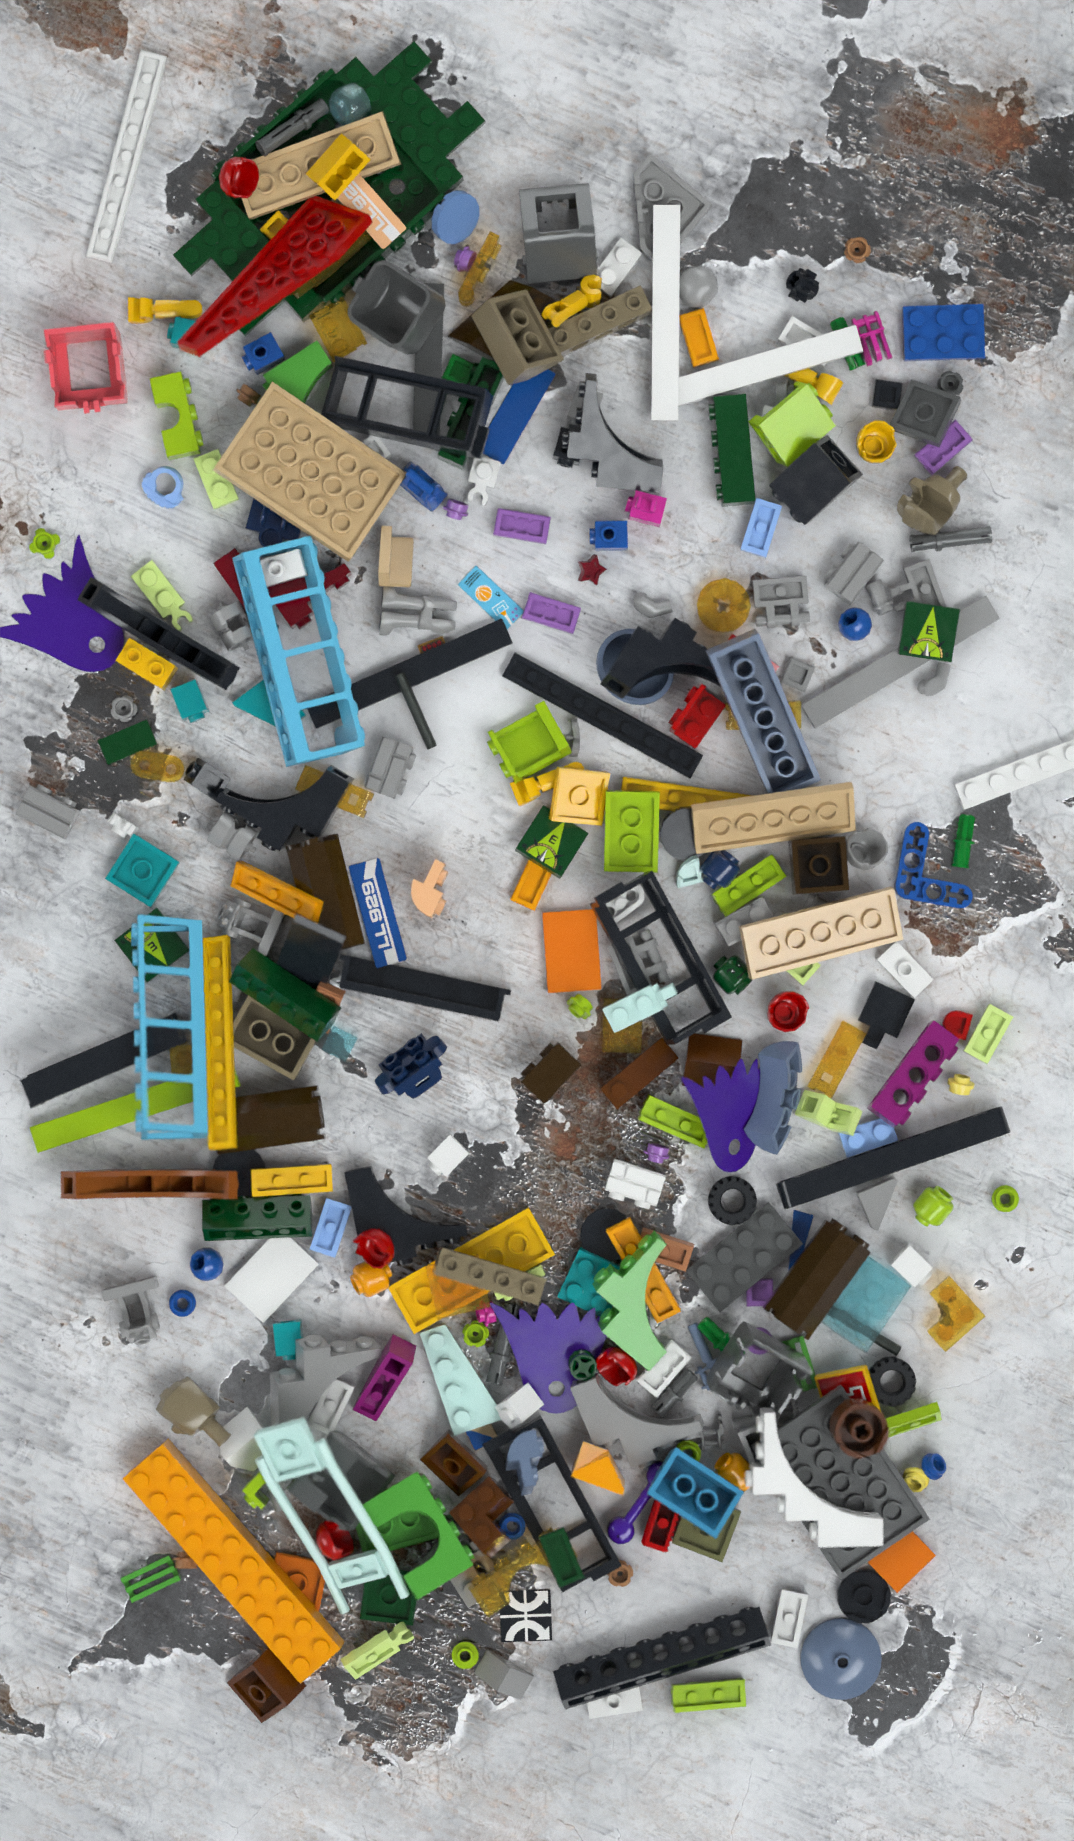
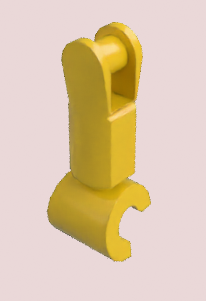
M597 275L585 276L581 280L580 291L577 290L562 300L546 306L542 312V317L550 319L551 324L554 327H558L582 309L600 305L602 278Z
M128 297V322L132 324L151 322L153 315H155L156 319H175V317L197 319L203 312L202 305L197 300H155V304H153V299Z
M809 368L784 375L794 382L810 383L818 392V397L830 405L834 402L843 385L840 379L826 373H821L817 378L818 373Z
M573 762L563 766L584 769L580 762ZM556 769L537 776V780L532 776L516 784L511 782L510 785L518 805L523 806L541 795L539 790L543 793L553 789Z

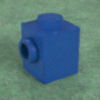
M271 332L244 346L243 349L246 354L241 356L248 370L254 369L257 375L285 360Z
M595 521V528L589 529L590 545L595 544V551H627V521Z

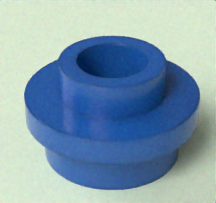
M188 1290L174 1292L169 1300L170 1310L180 1317L190 1315L196 1307L195 1296ZM185 1298L188 1302L187 1307L181 1308L178 1305V1300Z
M932 1453L923 1456L921 1467L926 1476L931 1480L940 1479L946 1472V1463L943 1457Z
M507 1513L499 1521V1526L511 1540L520 1538L525 1532V1521L517 1513ZM510 1521L517 1523V1528L513 1531L507 1528V1524Z

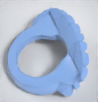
M161 466L143 477L141 484L143 491L156 505L168 509L175 508L184 500L181 495L184 486L183 479L176 469L169 466ZM168 473L173 476L176 487L172 493L162 495L157 491L156 479L159 474Z

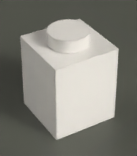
M450 1134L427 1157L431 1161L428 1166L438 1176L443 1173L447 1177L470 1152Z
M908 1244L889 1262L913 1287L917 1284L920 1286L924 1285L932 1276L930 1271L933 1267Z
M527 1383L513 1391L496 1405L495 1409L498 1411L500 1419L509 1428H513L524 1422L541 1408L544 1403L530 1384Z

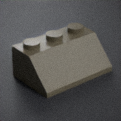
M527 289L487 299L471 315L508 385L527 381L564 360Z

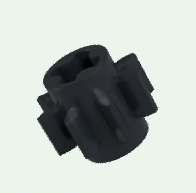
M799 268L798 271H793L786 281V288L791 291L788 296L797 302L800 300L804 303L807 300L813 299L819 291V282L814 280L817 274L809 269L805 271L802 268Z

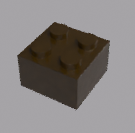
M845 836L788 841L793 895L849 890Z
M550 1042L539 1054L542 1059L536 1065L531 1062L521 1072V1075L524 1077L521 1083L543 1104L582 1066L558 1042L555 1046Z

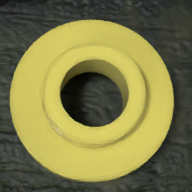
M955 1074L954 1077L948 1078L947 1082L950 1085L949 1091L958 1095H970V1091L974 1089L975 1085L970 1081L969 1076Z
M910 1467L903 1473L902 1477L912 1492H921L929 1484V1478L921 1468Z

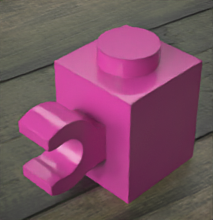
M636 490L634 497H628L625 512L630 513L628 520L660 527L667 498Z

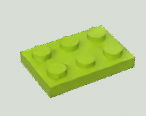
M606 790L604 872L653 871V873H658L660 791Z

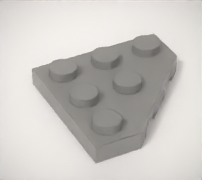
M650 153L635 171L633 178L640 251L653 261V205H680L681 245L713 204Z

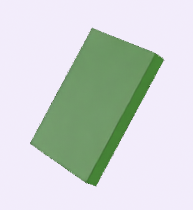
M415 1512L401 1514L377 1529L390 1551L438 1538V1532L433 1522L426 1516ZM359 1523L356 1530L362 1552L376 1549L362 1524Z

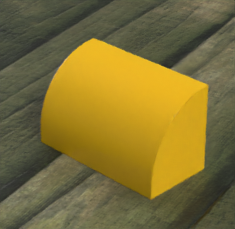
M341 133L309 169L306 175L331 198L336 200L371 159Z

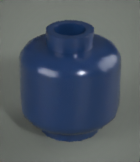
M726 850L711 852L700 867V871L705 875L702 881L714 890L717 886L727 888L740 872V867L737 865L739 860Z

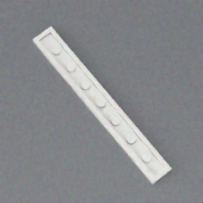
M144 50L140 51L86 257L89 259L113 265L166 67L167 56Z
M653 205L651 421L678 422L680 205Z
M853 325L679 377L678 407L861 353L863 348L857 327Z

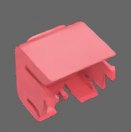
M114 322L44 330L46 345L49 349L44 351L45 363L49 364L51 388L55 392V408L58 411L83 408L85 414L90 413V410H95L96 413L101 412V406L128 403L120 331ZM105 340L111 387L72 391L67 346L73 343Z

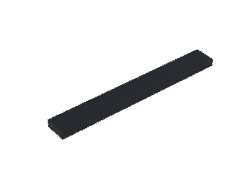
M501 618L351 685L353 700L357 703L358 711L401 693L395 675L405 672L412 688L513 644L503 619ZM332 692V693L327 694V695H325V696L333 695V694H335V693ZM337 701L307 708L316 729L341 719Z
M514 653L502 675L505 679L691 779L703 757L697 751L517 653Z

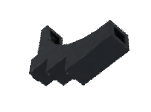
M92 577L89 579L77 599L79 602L220 688L227 690L229 685L234 682L236 674L240 669L239 666L168 625Z

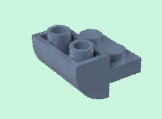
M536 1430L526 1431L514 1439L505 1462V1471L515 1469L517 1471L521 1496L532 1494L534 1486H537L538 1473L536 1466L539 1459L543 1457L544 1445L542 1437H537Z

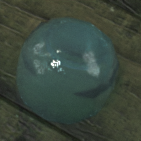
M354 83L337 88L332 92L329 99L330 113L340 125L344 126L370 115L371 104L369 97L364 89Z

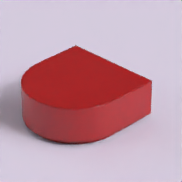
M950 1011L944 1016L942 1027L957 1038L966 1041L973 1015L962 1011Z

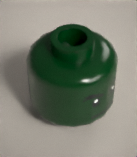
M724 955L713 966L716 969L712 976L713 980L726 994L736 993L739 995L753 981L749 978L746 963L737 955H733L730 958Z

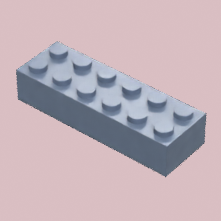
M752 629L705 650L766 794L802 789L821 781L757 630Z

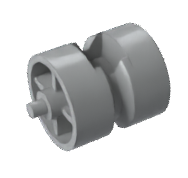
M240 601L226 606L224 602H220L219 611L214 613L210 620L216 631L223 633L221 640L228 651L238 647H243L245 651L248 650L249 646L247 644L253 639L249 621L245 619L247 613Z
M224 812L219 820L216 822L210 820L208 823L212 826V831L207 841L219 848L226 846V852L236 860L240 861L249 850L254 853L257 849L253 847V841L258 832L248 825L238 826V819L233 815Z

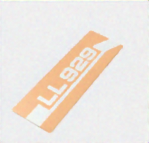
M360 174L354 178L338 197L344 206L370 215L373 223L366 231L382 249H385L406 230V226Z

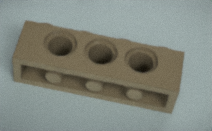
M640 285L564 321L558 327L553 326L548 330L564 357L650 316L652 308Z
M441 1246L432 1271L433 1274L535 1305H539L546 1282L544 1277Z

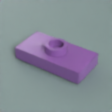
M955 419L950 424L940 448L927 443L914 456L932 476L973 439Z
M498 508L493 535L546 544L551 517Z
M530 592L522 619L573 634L581 608Z

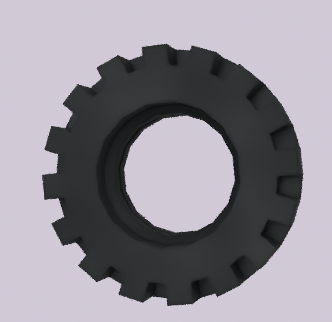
M728 1176L718 1180L712 1186L708 1196V1204L711 1213L717 1220L724 1224L736 1225L742 1224L751 1218L756 1209L757 1198L749 1182L740 1177ZM736 1189L744 1197L742 1208L736 1212H729L722 1207L721 1197L727 1190Z
M884 1357L879 1361L877 1360L870 1367L869 1374L879 1403L894 1407L904 1404L905 1401L912 1397L916 1389V1377L913 1369L904 1360L897 1357ZM890 1370L899 1372L903 1379L901 1388L893 1393L884 1391L880 1384L882 1375Z

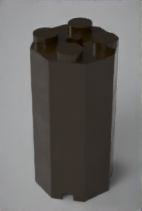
M338 833L322 837L323 842L320 841L319 837L303 841L304 846L301 843L285 846L295 887L324 901L318 924L346 937L341 950L365 944Z
M315 1085L235 1097L237 1148L216 1150L217 1155L326 1139L325 1133L320 1134V1129L325 1127L321 1096H315L314 1091H319V1086Z
M833 1218L830 1222L826 1219L763 1306L767 1312L773 1309L771 1313L774 1317L800 1335L803 1332L802 1336L806 1340L810 1339L871 1253L867 1250L870 1244L856 1234L852 1238L845 1234L848 1229Z

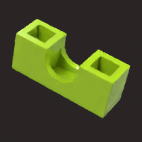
M180 371L149 378L156 407L158 409L173 407L179 411L180 415L176 426L161 431L169 461L201 454L199 447L204 446L201 430H195L193 420H198L195 404L189 403L188 394L192 393L189 377L184 378Z

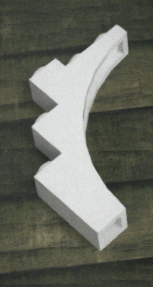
M760 1408V1416H756V1432H760V1443H756V1459H760V1462H749V1470H745V1485L749 1487L752 1494H782V1496L777 1498L778 1513H782L785 1521L814 1520V1523L809 1525L810 1539H814L818 1547L883 1546V1518L879 1513L858 1512L837 1506L819 1497L806 1487L793 1473L783 1455L777 1435L775 1412L772 1408Z

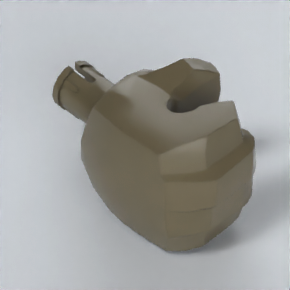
M955 466L945 478L939 475H932L924 480L913 477L908 483L912 489L911 496L908 497L903 494L897 505V512L902 517V522L921 533L936 535L959 505L961 499L957 488L967 479V473L964 469Z
M187 1376L180 1381H176L159 1395L160 1402L156 1410L162 1417L173 1423L171 1430L175 1434L194 1436L203 1430L219 1447L230 1438L231 1434L215 1419L220 1406L190 1377Z

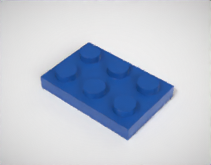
M984 304L903 306L904 361L985 358Z

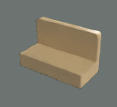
M381 526L378 569L379 586L411 587L414 539L392 537V526Z

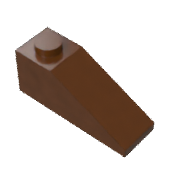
M661 1037L601 1086L600 1089L618 1110L679 1057Z

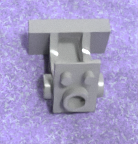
M236 898L235 903L227 900L226 905L223 904L217 915L219 920L217 925L224 928L222 933L236 939L240 934L260 943L257 951L268 958L286 914L274 909L271 918L250 910V903ZM245 914L260 919L254 934L240 929Z
M157 1276L110 1287L101 1291L104 1302L118 1299L124 1321L119 1322L121 1335L123 1338L127 1337L131 1344H146L150 1342V1339L157 1337L156 1329H160L157 1314H152L146 1292L159 1287ZM142 1302L145 1318L132 1321L128 1305Z

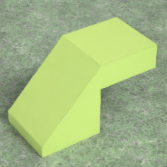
M804 1090L795 1115L831 1131L853 1136L863 1111L857 1107L836 1103L825 1094Z

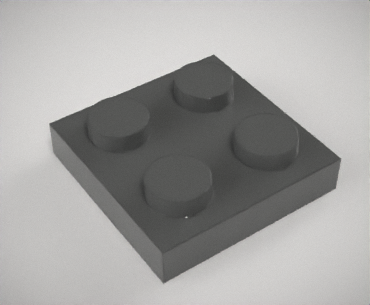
M911 379L890 425L897 433L940 448L961 403V397Z

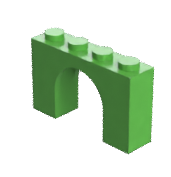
M418 1471L362 1505L377 1529L397 1516L409 1512L422 1514L435 1525L438 1532V1547L435 1554L430 1560L402 1577L416 1601L472 1567L473 1563L471 1560L474 1559V1555L467 1544L462 1546L457 1537L460 1535V1532L454 1522L448 1523L443 1515L446 1509L439 1498L434 1500L429 1490L432 1489L429 1480L425 1474L420 1476Z

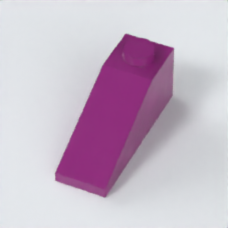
M392 1334L382 1350L381 1358L377 1359L353 1406V1411L374 1421L378 1420L412 1366L416 1345Z

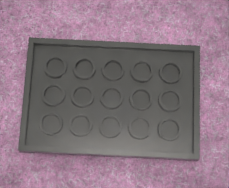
M841 1385L777 1427V1435L783 1455L793 1473L806 1487L819 1497L837 1506L858 1512L879 1513L883 1518V1546L819 1547L840 1580L930 1520L884 1449L875 1455L859 1459L847 1455L833 1440L830 1434L831 1416L844 1400L850 1399ZM861 1424L860 1426H856L854 1430L862 1431L864 1429V1426ZM760 1440L751 1445L755 1453L756 1443H760ZM814 1520L801 1521L808 1532L809 1525L814 1523Z

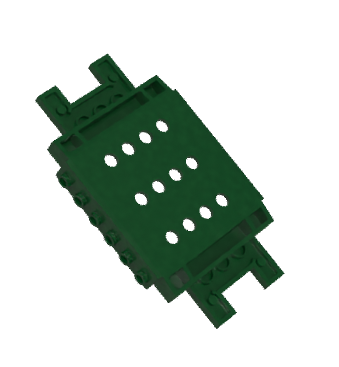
M415 41L408 45L375 76L369 72L357 57L353 58L337 74L332 68L327 72L325 70L321 71L313 79V85L307 90L302 88L293 97L294 101L287 108L285 106L279 108L273 114L274 119L268 125H260L253 132L252 135L254 137L247 143L241 142L233 150L234 155L230 158L243 157L253 160L263 156L258 151L255 142L292 118L297 110L305 109L318 98L325 101L329 108V113L312 123L310 129L302 130L272 152L334 130L337 123L341 120L352 123L383 112L401 165L387 169L383 174H374L363 179L406 226V230L385 249H382L365 230L339 260L239 329L244 336L248 335L284 302L303 323L322 307L328 310L332 305H338L346 297L345 294L354 287L359 277L365 279V276L375 263L386 261L385 258L392 252L396 253L400 250L412 234L416 235L426 226V222L432 218L438 204L441 205L445 200L443 197L455 190L464 181L463 175L447 157L481 128L486 121L468 101L447 118L414 82V79L432 64V60ZM223 159L212 169L211 177L214 183L195 199L197 204L210 217L211 221L176 251L173 256L191 277L212 259L233 282L270 241L260 231V228L278 210L250 220L242 198L230 197L220 188L219 173L221 167L226 162ZM401 180L405 184V189L401 194H393L390 191L389 185L392 181ZM326 192L317 195L329 201L333 199ZM308 199L279 209V211L287 212L290 219Z

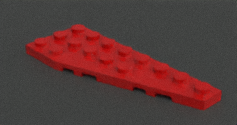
M318 196L309 198L178 340L177 344L180 350L201 357L335 263L373 223L370 215Z

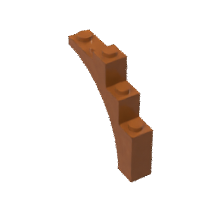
M203 1168L61 1171L62 1199L154 1197L237 1199L239 1185L237 1171Z

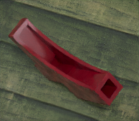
M234 548L213 564L245 608L232 559L240 553ZM345 563L329 572L323 573L325 592L327 593L334 587L339 590L350 582L348 577L352 573ZM297 578L268 587L267 589L269 596L273 598L308 588L305 578ZM310 596L275 604L292 630L295 627H298L300 630L312 622L310 617L314 613L309 607L311 604Z

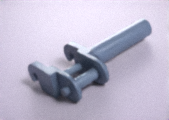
M696 1322L687 1326L702 1361L707 1366L703 1368L698 1366V1370L694 1373L699 1374L704 1385L701 1389L707 1388L708 1391L710 1389L704 1371L711 1370L718 1357L713 1359L702 1333L697 1328L698 1324Z

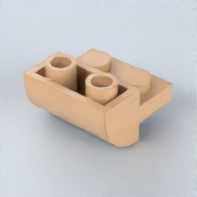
M436 859L424 883L413 879L411 885V896L415 906L431 918L435 914L440 916L446 904V900L442 899L444 893L435 888L437 885L442 887L448 871L444 870L446 864Z

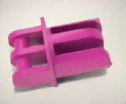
M874 311V314L870 316L862 315V319L859 320L851 319L852 326L856 325L867 367L872 365V358L866 340L869 342L876 363L882 361V354L876 337L880 340L885 358L887 360L892 359L884 334L885 328L882 325L878 311ZM876 322L878 329L872 331L870 324ZM865 326L867 333L861 334L859 328Z

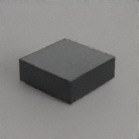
M876 379L872 407L897 411L903 383Z

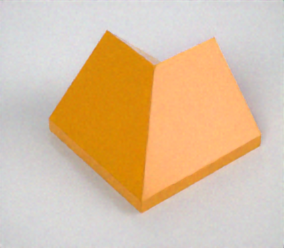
M583 1441L572 1466V1477L623 1495L625 1480L610 1452Z

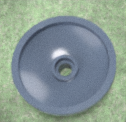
M635 629L616 631L601 644L596 657V668L601 682ZM663 674L646 679L634 686L623 699L611 691L609 692L625 703L633 705L651 704L666 694L672 684L674 674Z
M847 1618L830 1619L812 1629L803 1643L800 1656L801 1668L810 1686L821 1695L836 1700L852 1699L866 1692L876 1681L882 1660L879 1644L872 1632L863 1624L856 1623ZM840 1658L847 1659V1664L843 1667L837 1664Z

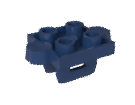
M253 498L245 528L246 530L259 533V543L263 547L282 543L283 539L288 541L299 539L301 533L299 528Z
M421 1033L407 1041L395 1053L389 1054L384 1061L378 1064L382 1073L376 1077L375 1084L381 1094L386 1095L395 1091L398 1096L405 1093L414 1099L430 1089L442 1079L439 1067L443 1064L439 1057L445 1053L447 1045L439 1036H432L426 1040ZM429 1076L428 1078H426L424 1081H422L420 1084H418V1085L416 1086V1084H417L418 1082H420V1081H421L422 1079H424L425 1077Z

